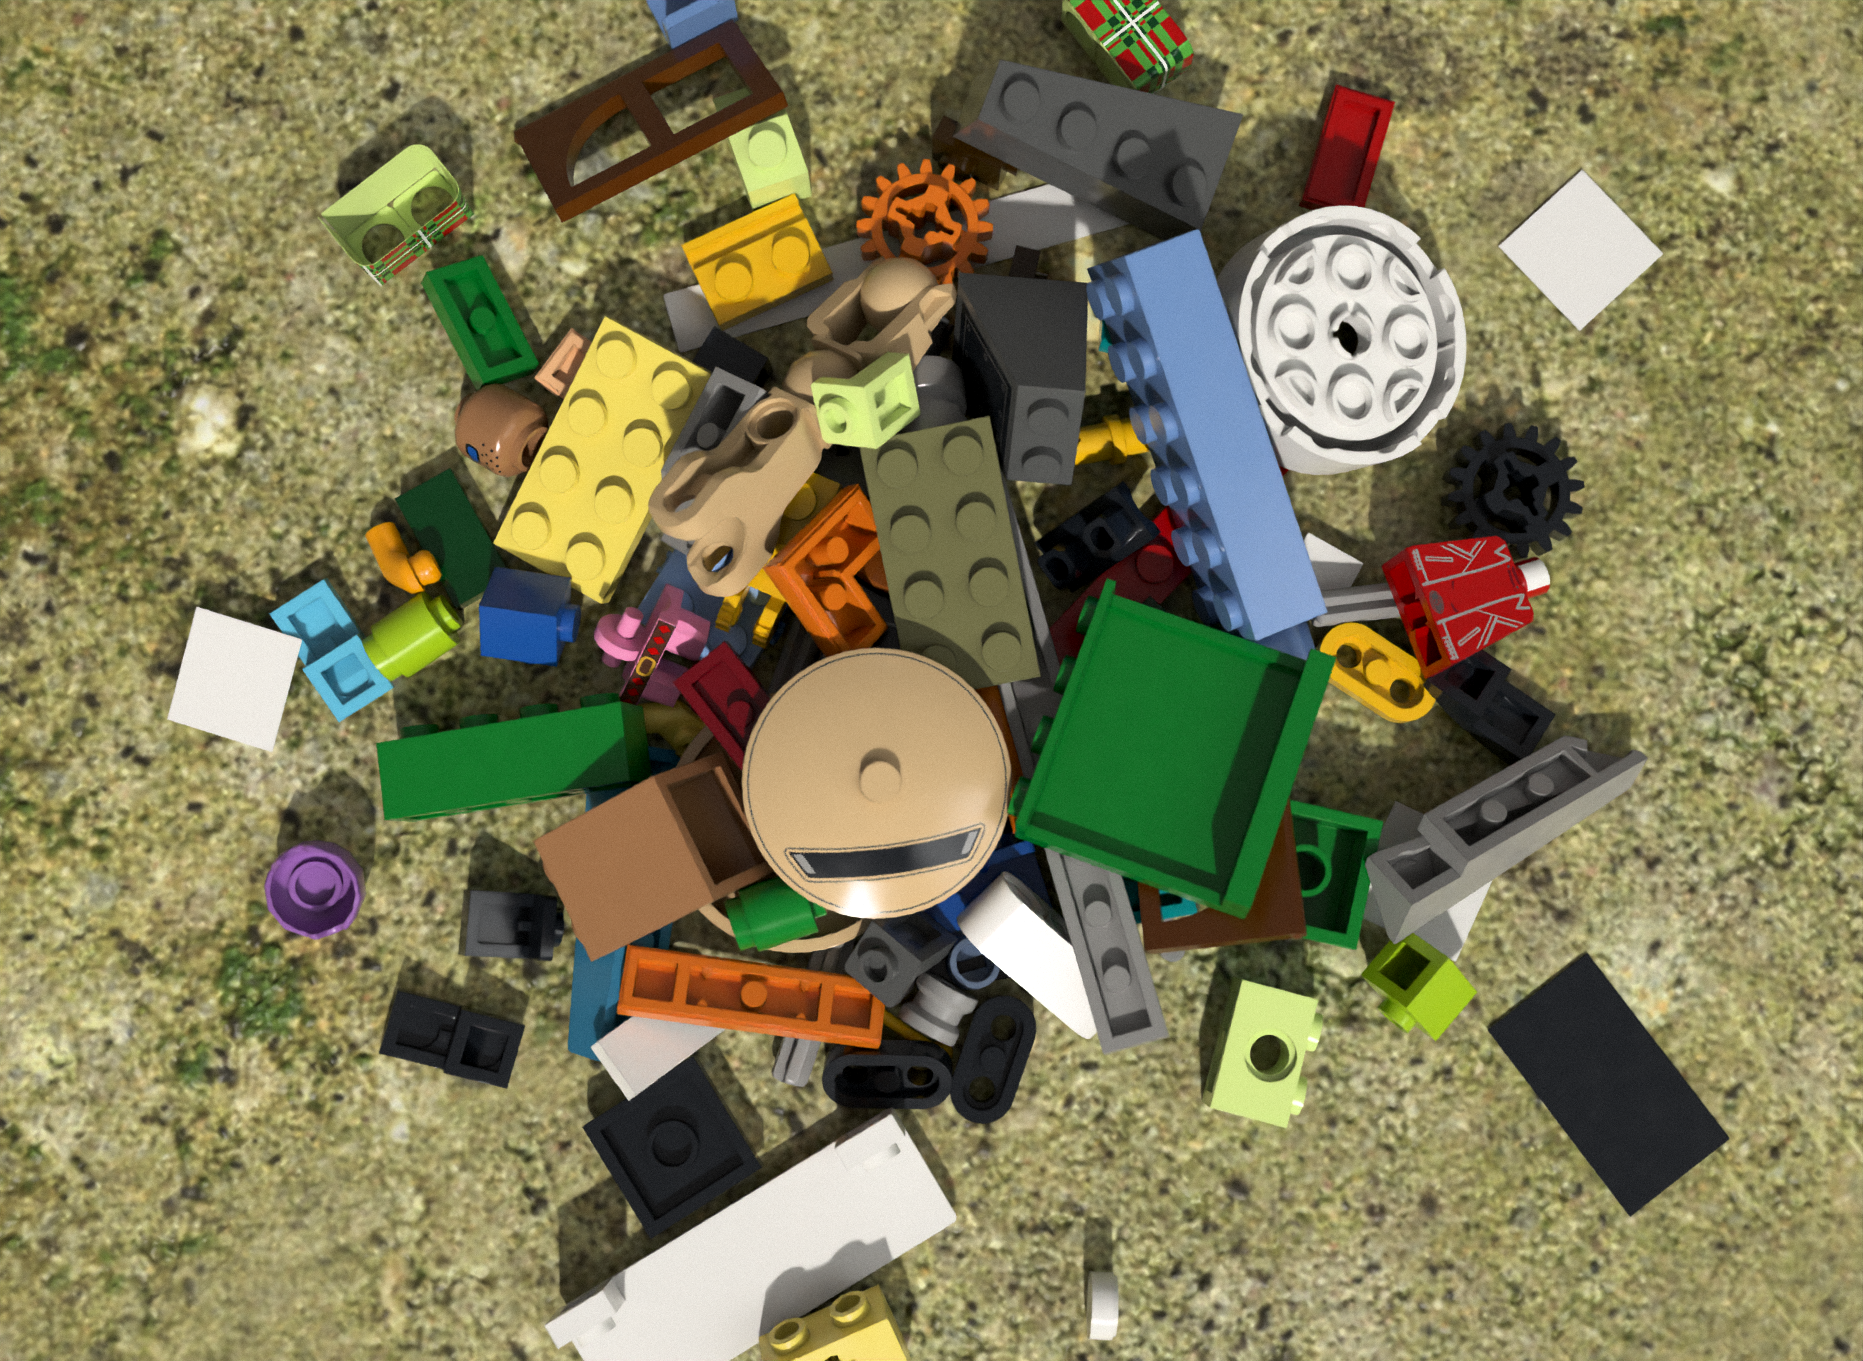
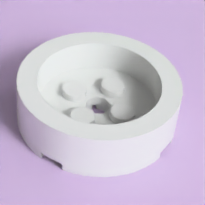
M1340 205L1307 212L1248 242L1229 260L1216 280L1277 463L1283 468L1304 474L1332 475L1399 458L1422 444L1420 441L1431 431L1438 420L1447 417L1459 393L1466 363L1467 344L1463 311L1453 282L1446 269L1443 268L1437 271L1429 257L1416 244L1421 239L1416 233L1398 220L1368 208ZM1342 321L1349 323L1357 333L1358 346L1352 356L1351 353L1341 346L1339 338L1333 337V332L1339 329Z

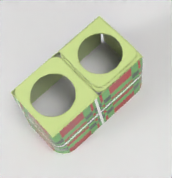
M1158 0L1062 1L1061 21L1092 61L1097 64L1099 70L1110 84L1155 94L1190 69L1194 56L1193 48L1185 34Z
M414 144L405 148L321 213L335 231L319 217L318 219L352 261L382 286L469 219L474 213L459 188L457 181L433 151L427 146ZM435 186L445 189L450 193L454 202L424 226L419 225L414 220L411 212V204L415 195L427 187ZM393 199H395L393 202L394 209L387 206ZM381 224H388L398 228L405 240L376 263H370L362 250V242L366 233L371 228Z

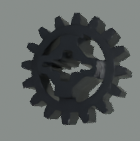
M1505 423L1497 429L1495 439L1486 429L1472 438L1475 449L1464 445L1453 455L1457 463L1463 468L1452 467L1443 474L1442 479L1448 484L1455 486V491L1441 498V505L1456 507L1459 514L1447 524L1450 530L1465 526L1470 531L1466 539L1490 536L1501 537L1506 541L1514 563L1528 558L1529 547L1538 557L1553 550L1550 538L1561 541L1572 533V530L1563 519H1573L1582 514L1583 511L1582 506L1570 501V495L1585 488L1584 481L1569 479L1566 472L1577 463L1575 456L1559 460L1555 452L1558 450L1561 440L1555 437L1544 445L1538 443L1537 426L1531 425L1522 432L1520 437H1516L1512 423ZM1516 455L1530 460L1535 465L1519 461ZM1477 473L1482 481L1478 499L1474 500L1473 484ZM1517 486L1522 496L1508 501L1504 497L1503 490ZM1550 487L1551 500L1547 512L1543 503L1547 489ZM1486 520L1506 525L1510 533L1495 528Z

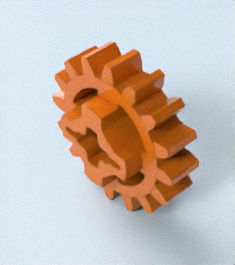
M923 159L920 173L911 175L910 170L904 163L898 164V181L894 183L880 175L876 179V190L880 198L863 196L861 201L862 211L871 218L857 221V236L871 239L860 246L863 261H872L882 256L885 259L897 258L890 251L884 240V228L888 230L890 236L898 239L901 247L898 258H912L920 261L923 265L942 258L947 260V262L941 265L927 267L935 275L939 285L952 284V279L956 276L959 277V272L974 274V270L969 263L970 261L986 263L989 250L979 242L992 239L993 224L978 220L983 219L989 214L990 204L988 199L971 200L976 192V181L973 178H969L958 185L954 182L955 166L950 163L941 175L932 174L930 159ZM919 193H925L907 201L904 200V198ZM951 202L961 212L966 223L967 232L962 230V224L952 221L949 214ZM926 221L935 224V231H928L924 239L915 236L914 228L922 229Z

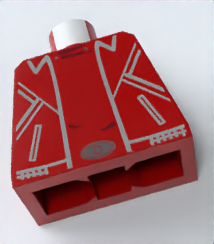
M1499 536L1413 545L1403 549L1381 566L1424 679L1435 676L1533 622L1534 612L1529 599L1547 593L1550 587V577L1545 564L1537 557L1514 563L1506 541Z

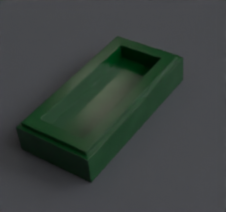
M451 468L395 498L422 549L430 551L436 559L442 572L440 581L454 607L458 610L483 597L495 567L509 569L497 546L493 544V539L456 473Z

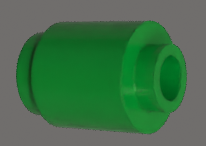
M778 875L738 889L739 896L724 901L740 951L756 946L758 952L819 932L815 919L827 915L824 907L800 895Z

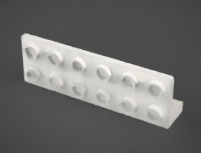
M891 1107L562 1306L544 1326L558 1349L572 1341L583 1361H730L759 1343L758 1337L769 1333L780 1322L789 1318H800L956 1221V1212L895 1109Z

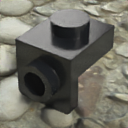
M464 889L459 955L552 961L554 947H559L564 932V916L562 910L557 908V896Z

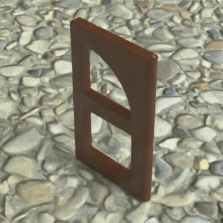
M731 19L513 131L514 141L522 147L559 219L563 223L788 107V103L783 91L740 31L739 25ZM725 57L750 95L674 134L650 95ZM627 108L650 147L574 185V168L586 141L607 119Z
M1290 796L1252 907L1244 920L1207 907L1190 916L1163 922L1160 889L1138 882L1144 951L1147 955L1284 939L1297 940L1307 936Z

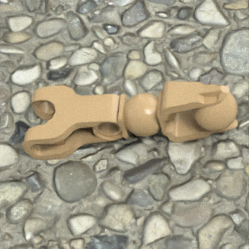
M882 256L874 260L857 279L844 282L807 318V328L812 336L811 343L815 351H809L791 363L782 381V390L772 387L768 392L769 397L753 406L717 448L710 451L697 450L688 453L672 466L653 490L648 503L649 512L659 529L666 535L685 541L695 540L686 557L687 568L698 587L705 594L716 597H730L739 593L751 582L773 555L780 534V523L785 508L816 470L821 461L822 450L824 448L829 449L833 445L826 443L822 438L811 384L820 377L851 379L886 352L909 354L912 371H914L933 343L931 332L956 302L957 291L954 284L939 285L935 275L920 261L912 258L885 259ZM867 323L879 332L873 340L868 342L856 340ZM694 499L687 509L675 512L680 504ZM732 548L733 559L725 568L712 572L714 566Z

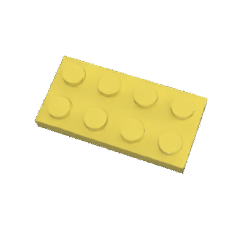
M605 316L493 544L549 575L570 577L572 588L601 604L609 603L652 518L648 503L653 490L662 480L661 469L713 372L623 323Z

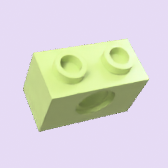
M1232 977L1202 1102L1216 1110L1287 1128L1290 1114L1299 1115L1306 1096L1307 1077L1300 1076L1306 1050L1315 1051L1322 1031L1323 1015L1315 1012L1318 1000ZM1265 1035H1273L1280 1045V1057L1273 1067L1266 1070H1257L1250 1059L1251 1047L1258 1038Z

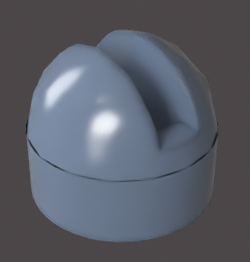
M968 938L957 942L946 957V972L955 985L965 990H978L990 985L1000 971V968L978 950ZM983 955L986 967L963 974L959 973L957 962L968 961Z

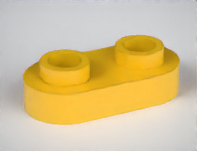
M1353 622L1343 623L1326 632L1318 642L1317 651L1337 657V650L1340 646H1349L1355 651L1357 661L1352 668L1343 667L1336 658L1329 683L1382 718L1394 723H1407L1423 717L1433 707L1436 699L1423 686L1426 679H1424L1418 660L1367 626ZM1395 680L1404 682L1409 688V698L1405 703H1398L1391 697L1390 686Z

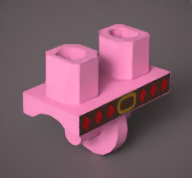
M666 583L645 627L640 624L643 619V613L634 607H627L623 615L608 614L599 620L594 630V639L598 646L605 651L602 661L607 666L613 668L619 667L622 660L627 661L622 674L625 683L619 693L621 702L638 705L642 697L674 707L681 692L674 685L673 681L685 673L688 668L661 657L664 651L667 650L692 661L698 660L707 643L711 624L710 621L697 614L681 608L684 590Z

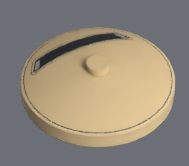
M865 648L846 651L822 659L796 674L781 687L762 711L751 733L743 762L742 798L745 815L751 834L767 863L785 883L809 901L840 914L861 918H893L913 914L928 909L958 892L973 879L993 853L1002 835L1011 801V765L1002 731L984 700L966 681L947 667L927 657L898 649Z

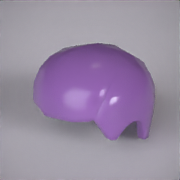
M320 840L301 842L283 851L272 862L264 884L268 910L285 930L313 940H318L347 929L356 919L367 894L363 869L352 853L334 842Z

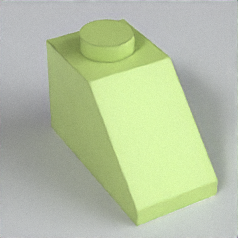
M745 87L713 98L716 112L749 96L750 93ZM785 108L726 138L752 212L795 193L798 201L812 196L809 172Z

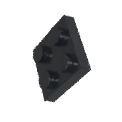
M696 1054L671 1069L630 1101L627 1098L582 1126L650 1239L758 1171L764 1165Z

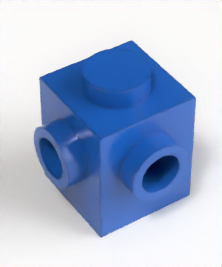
M495 567L479 604L481 656L557 667L565 643H575L580 627L581 607L577 604H571V578Z

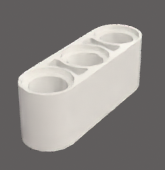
M1002 872L957 916L959 927L978 950L1081 1037L1086 1039L1092 1038L1097 1031L1065 919L1017 877L1009 872Z

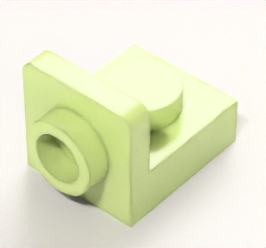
M886 352L851 379L820 377L811 384L821 435L826 443L877 449L921 415L910 356L907 353Z

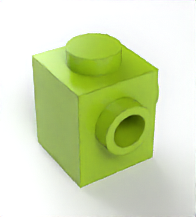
M1414 933L1396 944L1390 940L1361 974L1383 999L1377 1009L1390 1022L1407 1034L1415 1026L1434 1041H1437L1477 993L1448 956Z

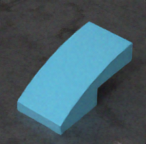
M328 578L321 580L269 613L283 634L302 639L298 654L306 666L302 670L338 722H341L395 687L393 682L385 678L368 657L362 644V640L366 636Z

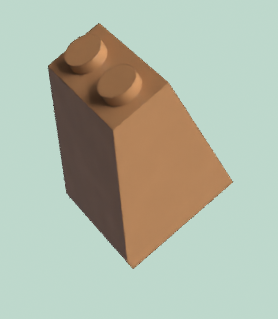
M722 752L654 775L533 841L542 859L544 872L554 884L571 919L573 932L583 944L591 962L775 872L758 849L751 834L745 815L742 793Z

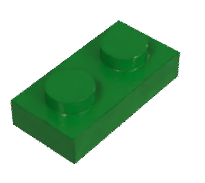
M483 255L425 273L421 284L476 391L486 385L494 383L505 384L534 373L539 362Z

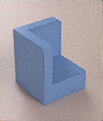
M646 0L671 50L731 19L734 22L739 20L735 0Z

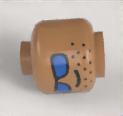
M499 383L483 386L475 393L465 396L457 406L454 416L456 423L455 442L461 453L492 473L503 477H511L529 471L549 430L548 417L539 404L512 388Z

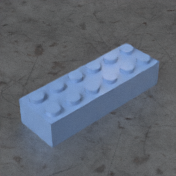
M1196 229L1087 268L1091 282L1087 283L1086 286L1088 300L1095 316L1099 320L1105 319L1113 345L1108 347L1110 364L1117 379L1121 383H1127L1134 403V407L1129 410L1130 421L1138 440L1143 445L1148 444L1156 467L1150 473L1152 485L1160 502L1164 506L1169 505L1177 528L1171 533L1173 546L1182 564L1191 568L1197 589L1192 592V599L1202 623L1205 626H1211V628L1240 638L1258 641L1327 613L1200 230Z

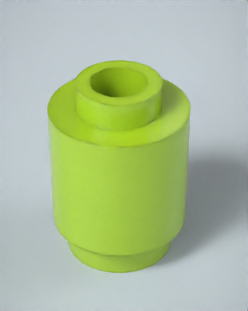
M420 592L371 626L372 633L362 640V644L372 663L385 678L390 681H394L401 675L410 678L460 643L456 630L462 627L463 623L454 607L443 595L440 594L433 599L426 592Z

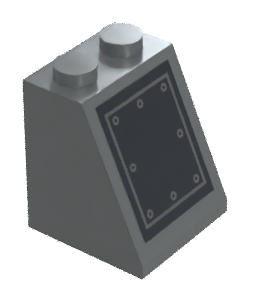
M959 272L952 361L963 371L967 405L974 419L990 416L999 466L1007 480L1072 485L1086 391L1087 283Z

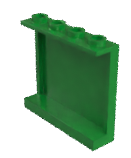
M1107 578L1100 598L1088 595L1082 608L1076 633L1085 635L1078 657L1075 658L1066 654L1058 672L1053 692L1063 695L1056 716L1052 718L1043 715L1037 728L1030 752L1039 755L1040 758L1032 780L1020 776L1014 789L1007 814L1017 817L1015 837L1244 920L1252 907L1337 657L1312 648L1306 660L1115 595L1116 581Z

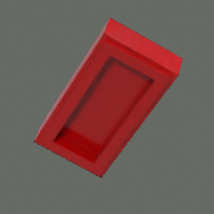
M1336 84L1330 97L1298 205L1299 207L1312 211L1339 205L1365 208L1395 106L1394 101Z

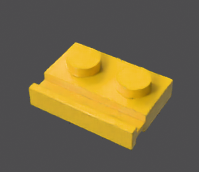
M795 193L681 245L722 331L834 280L832 270L807 218L803 214Z

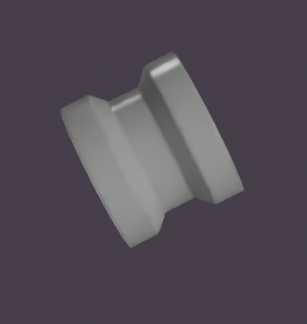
M927 970L919 975L917 979L919 990L912 1001L903 1004L898 1016L925 1035L948 1046H954L960 1035L958 1024L962 1016L973 1012L978 999L953 982Z

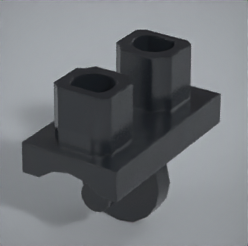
M1122 480L1035 542L1042 552V555L1038 558V565L1055 588L1061 590L1067 586L1071 593H1073L1152 541L1161 531L1154 522L1146 518L1138 509L1130 489Z

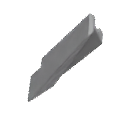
M1564 735L1425 813L1417 828L1423 836L1378 851L1368 856L1365 862V867L1390 940L1394 944L1400 942L1627 791L1634 783L1648 758L1641 751L1633 749L1624 758L1587 751V740Z

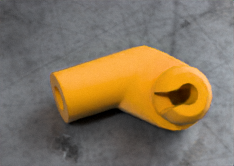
M386 522L376 525L365 534L383 576L389 583L411 594H418L425 591L424 586L440 580L442 572L433 554L428 550H420L410 557L395 523Z

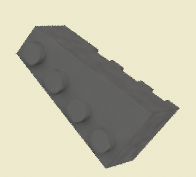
M1000 59L974 78L952 136L1162 240H1166L1196 229H1202L1244 114Z

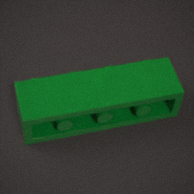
M602 693L581 697V708L559 712L558 704H537L519 708L520 719L499 722L498 714H479L460 718V729L439 732L438 724H422L400 728V739L376 743L384 819L388 821L417 822L633 787L652 777L643 707L621 702L619 693Z

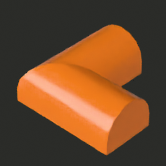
M859 484L848 485L841 489L763 567L766 574L826 658L846 651L870 648L889 628L854 577L880 550L871 502Z

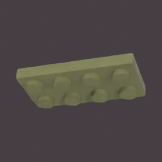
M990 416L897 434L877 449L859 447L900 649L927 657L947 667L966 681L974 690L1041 677Z

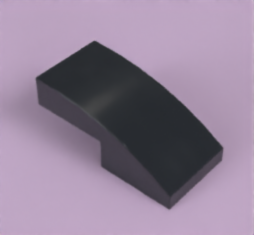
M1483 649L1435 676L1427 678L1423 686L1436 699L1435 701L1474 739L1510 766L1532 754L1556 715L1507 682L1505 679L1512 669Z
M397 988L379 1054L443 1069L445 1074L507 1089L525 1024L465 1005Z

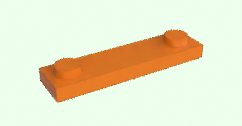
M627 945L617 1006V1014L871 1049H878L881 1044L885 1005L850 975L635 945Z

